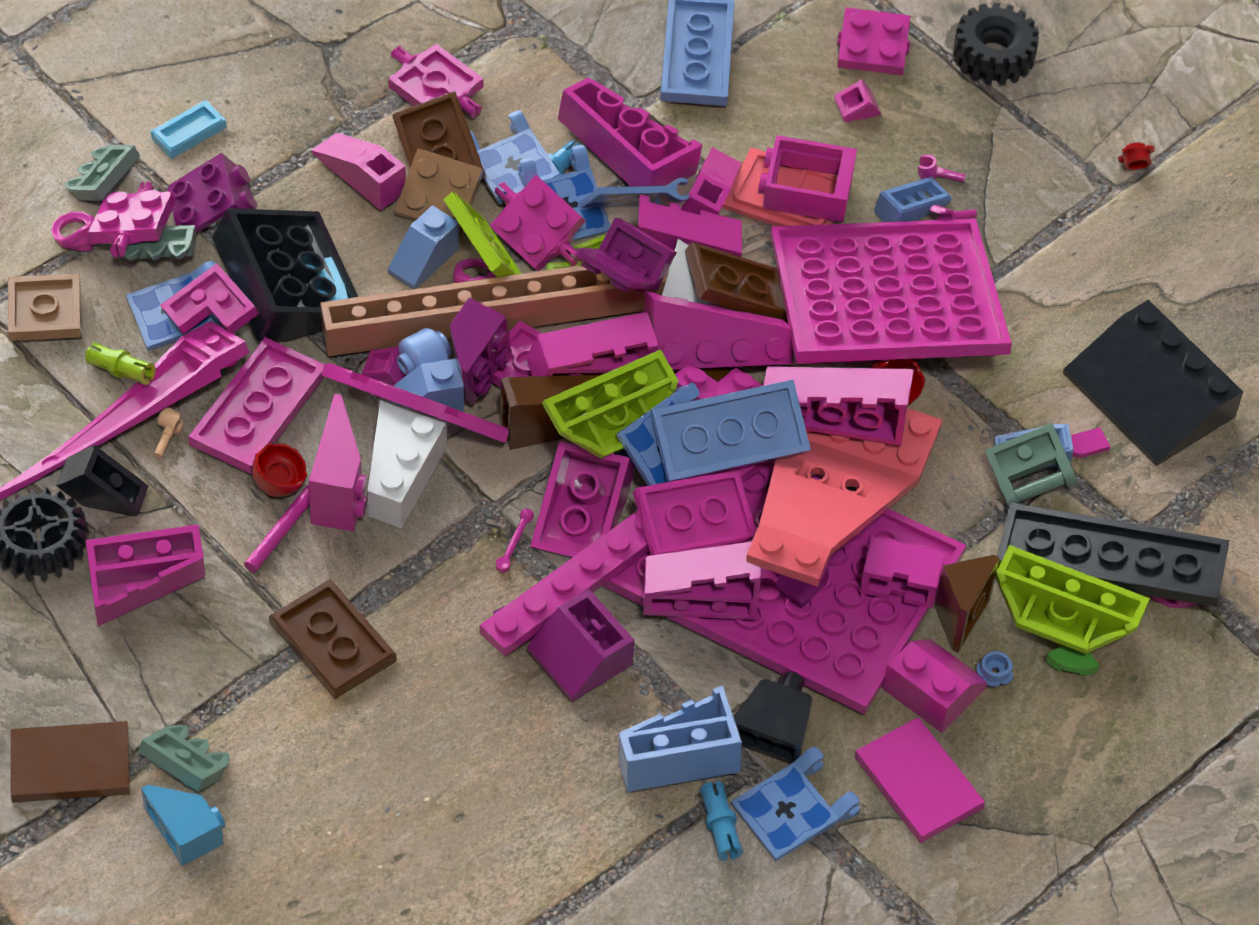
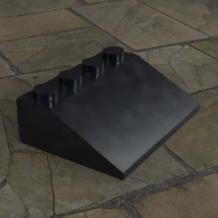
M226 209L212 238L229 277L253 303L259 313L249 321L257 341H262L265 337L273 341H290L322 331L321 302L332 301L337 291L333 282L320 276L324 269L334 281L324 258L332 257L345 285L348 299L358 297L319 211ZM307 265H312V266H314L316 269L310 268V267H308ZM317 290H322V291L326 292L327 294H322V293H320V292L317 291Z
M1149 300L1120 316L1063 369V374L1155 466H1158L1234 419L1243 395V391Z

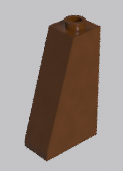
M601 375L501 378L500 423L501 426L508 428V431H510L506 440L509 450L564 439L563 436L559 435L542 402Z

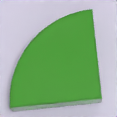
M1064 645L1047 653L1045 660L1051 667L1060 672L1065 670L1079 673L1080 676L1098 672L1100 665L1091 653L1085 654Z

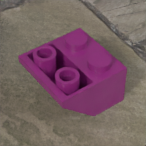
M469 297L451 322L450 330L466 400L471 405H474L480 395L484 396L489 391L493 382V375L498 368L506 366L511 357L512 349L510 347L506 316Z
M587 589L556 609L529 643L527 651L565 695L574 702L633 665L635 640L592 591Z

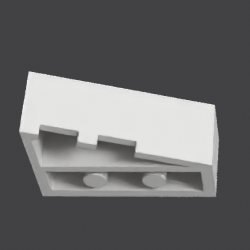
M380 398L367 490L369 517L402 529L447 448V421Z

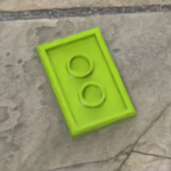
M451 192L443 199L494 275L503 277L522 274L493 229L489 226L487 220L456 192Z

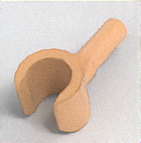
M170 407L164 408L157 420V424L164 428L154 452V456L162 458L173 434H178L183 428L180 413Z

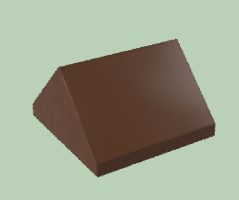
M995 555L943 565L935 610L951 650L957 653L961 650L991 600L1000 560Z

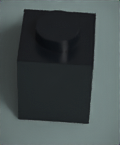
M93 445L67 457L56 487L71 498H74L83 507L134 517L139 514L149 485L96 445Z

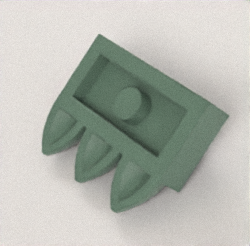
M107 145L91 152L92 157L96 161H91L78 167L79 173L83 176L70 179L64 185L66 189L75 194L78 200L102 201L106 195L112 193V188L118 181L131 171V166L140 157V154L134 145Z
M195 225L165 226L159 241H143L130 244L122 258H126L129 261L148 258L157 260L160 257L180 260L185 256H192L196 241Z
M185 725L164 727L141 741L138 753L152 761L155 766L164 769L182 781L185 786L197 792L219 781L230 761V756L226 752L206 754L209 748V741L207 739L195 738L185 741L189 731Z

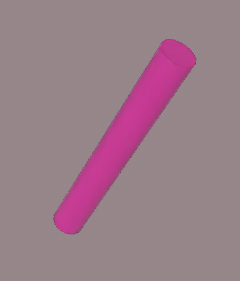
M306 485L244 562L247 570L255 573L308 508L310 505L309 485Z

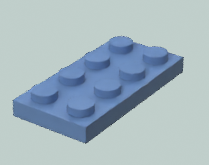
M669 0L660 101L727 106L735 0Z
M793 379L658 408L650 412L667 482L704 476L808 453L811 450Z

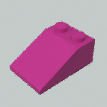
M334 394L309 478L311 524L354 532L358 518H364L367 509L368 497L364 496L367 475L361 474V458L342 395Z
M559 441L530 547L572 558L617 526L627 501L636 468L632 460L616 454L601 459L578 445Z

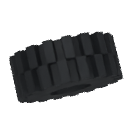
M994 2L991 8H988L986 3L980 4L978 11L974 7L970 8L967 15L963 14L961 16L960 23L957 25L953 48L956 65H962L961 72L965 75L971 72L972 80L976 82L980 78L985 79L986 85L992 86V81H998L999 86H1004L1009 79L1012 84L1019 82V77L1025 78L1029 74V69L1032 70L1035 63L1039 42L1038 27H1034L1035 21L1031 17L1025 19L1026 12L1021 9L1017 13L1014 12V6L1007 4L1006 9L1000 8V3ZM996 43L1004 46L1005 49H992L985 44Z

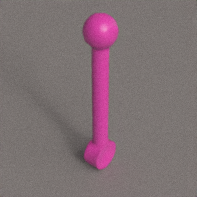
M525 508L520 512L521 520L503 557H499L496 560V570L498 572L506 573L510 570V558L527 523L531 522L534 518V513L531 509Z

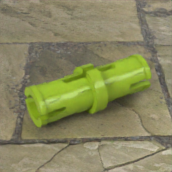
M96 342L91 344L92 348H87L85 354L87 364L106 369L114 377L130 378L143 385L150 384L149 380L154 379L156 373L155 365L130 356L131 353L128 351L110 349Z

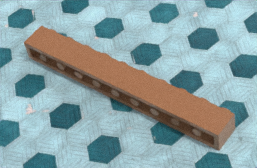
M580 265L321 302V323L327 356L397 347L402 339L423 328H430L435 332L440 331L447 339H452L450 324L469 297L506 316L508 330H511L520 320L531 327L645 311V291L662 295L669 269L658 290L644 289L643 292L630 289L629 292L623 291L610 283L611 277L605 273L596 274Z

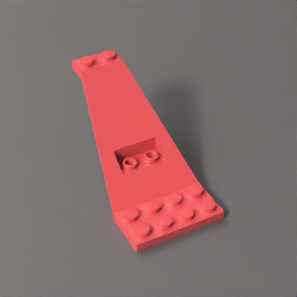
M907 408L901 446L806 430L811 450L808 453L780 458L775 461L760 524L746 554V562L818 587L831 555L919 484L941 430L943 420ZM819 475L823 478L820 480L813 479L811 476ZM852 486L857 488L858 490L849 491L846 488Z

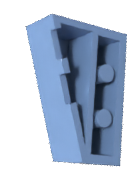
M723 685L713 689L711 696L696 703L691 699L681 704V710L663 717L662 714H659L619 732V765L627 792L740 772L742 742Z

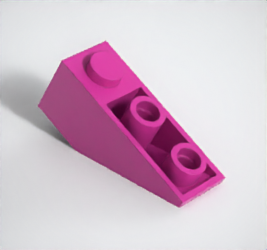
M335 133L311 150L315 157L380 211L400 197L406 181V166L382 146Z
M711 147L687 194L689 199L683 202L681 210L698 215L701 210L719 214L734 183L741 162Z

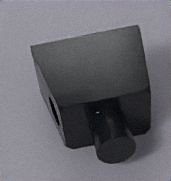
M794 672L784 673L780 684L768 679H763L758 683L734 717L742 742L741 747L788 764L794 763L801 756L810 716L812 697L810 694L802 692L805 681L799 674Z

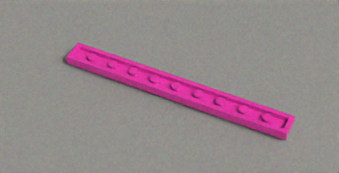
M773 460L713 474L739 470L742 482H744ZM638 510L481 623L480 634L505 657L537 634L559 606L587 589H590L593 593L649 552Z

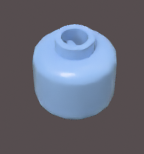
M423 328L400 341L398 347L399 355L396 357V361L402 373L408 375L420 364L449 360V356L452 353L447 338L440 331L435 332L430 328Z

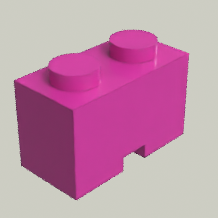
M872 536L863 570L860 593L889 599L890 593L905 596L904 603L933 609L945 552L934 550L928 546H916L898 542L892 538Z

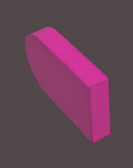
M1101 427L1071 435L1073 445L1072 456L1075 458H1084L1110 450L1111 446Z

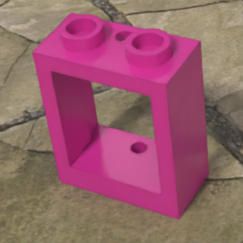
M776 135L774 148H767L764 168L769 169L768 174L761 173L758 193L764 194L763 208L844 222L857 149ZM780 166L838 175L835 192L831 194L777 184Z

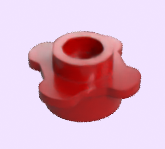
M1142 142L1130 143L1122 149L1123 154L1118 157V162L1124 163L1127 170L1145 169L1152 164L1150 154L1155 152V147L1153 145L1145 146V143Z

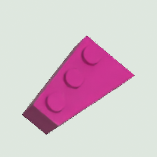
M639 194L637 222L639 230L674 251L679 239L687 245L693 242L742 257L741 220L703 210L700 211L699 215L682 211L680 204L670 202L667 207L652 203L649 196Z
M648 312L539 334L532 344L526 359L532 376L603 375L656 352L659 343Z
M199 524L86 540L97 626L205 577Z
M752 541L646 556L643 615L756 620L761 583V567L746 562V554Z

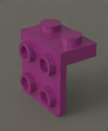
M220 153L171 183L167 188V192L172 191L175 201L172 209L175 225H195L197 233L221 219L227 208H257L256 200L250 193L248 186L250 177L246 169L240 164L236 165L223 153Z
M614 218L599 249L578 248L575 252V256L583 260L581 265L596 274L605 273L611 277L610 283L613 286L629 292L630 289L643 292L644 289L658 290L677 254L676 251L621 218Z

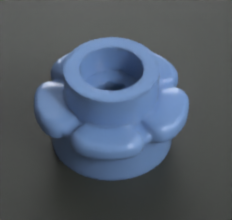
M992 651L987 653L983 657L982 662L977 665V674L987 681L988 686L998 687L1000 684L1007 685L1013 678L1011 659L1002 652ZM992 670H997L999 672L993 673Z

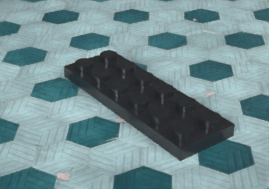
M1010 503L997 555L1000 558L998 568L1009 545L1138 594L1217 607L1230 540Z

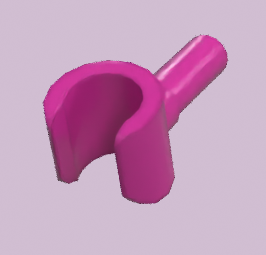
M924 154L920 157L918 175L921 180L928 177L933 179L943 177L964 182L965 174L937 167V160L933 155Z
M934 205L930 208V211L939 214L936 220L976 218L977 216L975 209L952 211L939 205Z

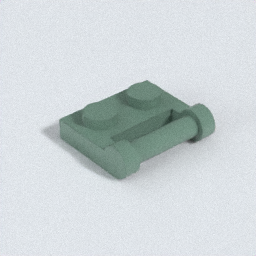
M1053 423L985 450L1008 508L1010 503L1019 504L1066 484L1067 487L1078 483ZM1053 464H1058L1060 471L1016 489H1013L1010 483L1013 480Z

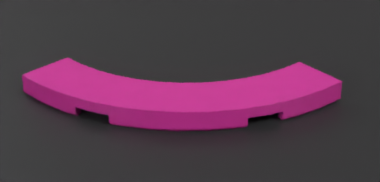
M325 363L321 373L322 376L504 443H506L510 432L506 427L331 363Z

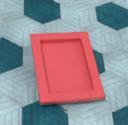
M751 147L744 162L741 164V168L722 209L773 226L824 225L834 223L832 220L764 209V194H759L758 188L761 173L768 174L769 170L764 168L766 152ZM781 165L777 184L834 194L838 176Z

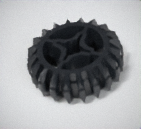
M46 487L42 494H37L31 488L29 495L26 496L17 491L15 501L4 499L3 509L0 508V567L3 572L11 570V574L15 579L24 573L29 583L34 576H40L45 582L48 574L54 573L60 578L62 568L73 570L74 560H82L83 550L87 549L86 540H88L89 526L82 507H77L74 498L65 499L62 491L52 496L51 491ZM37 529H40V540H37Z

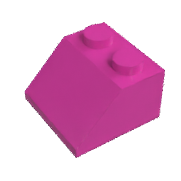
M932 639L911 641L887 664L883 690L942 733L988 685L987 681Z

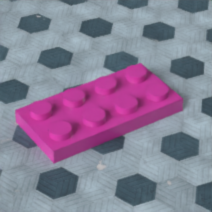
M265 337L188 436L189 445L252 474V463L255 454L266 444H275L325 377L321 375L325 364Z

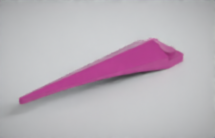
M212 321L180 337L154 364L156 373L154 379L149 380L150 384L143 385L136 382L111 406L63 445L0 488V500L63 466L67 457L93 445L98 446L220 378L222 376L221 369L235 365L238 359L249 354L246 342Z

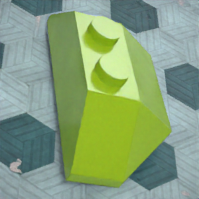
M658 350L545 399L542 404L559 435L603 459L624 449L616 434L669 397L676 390L678 379L662 351Z
M1009 545L995 576L1015 627L1085 654L1137 631L1150 600L1148 597Z

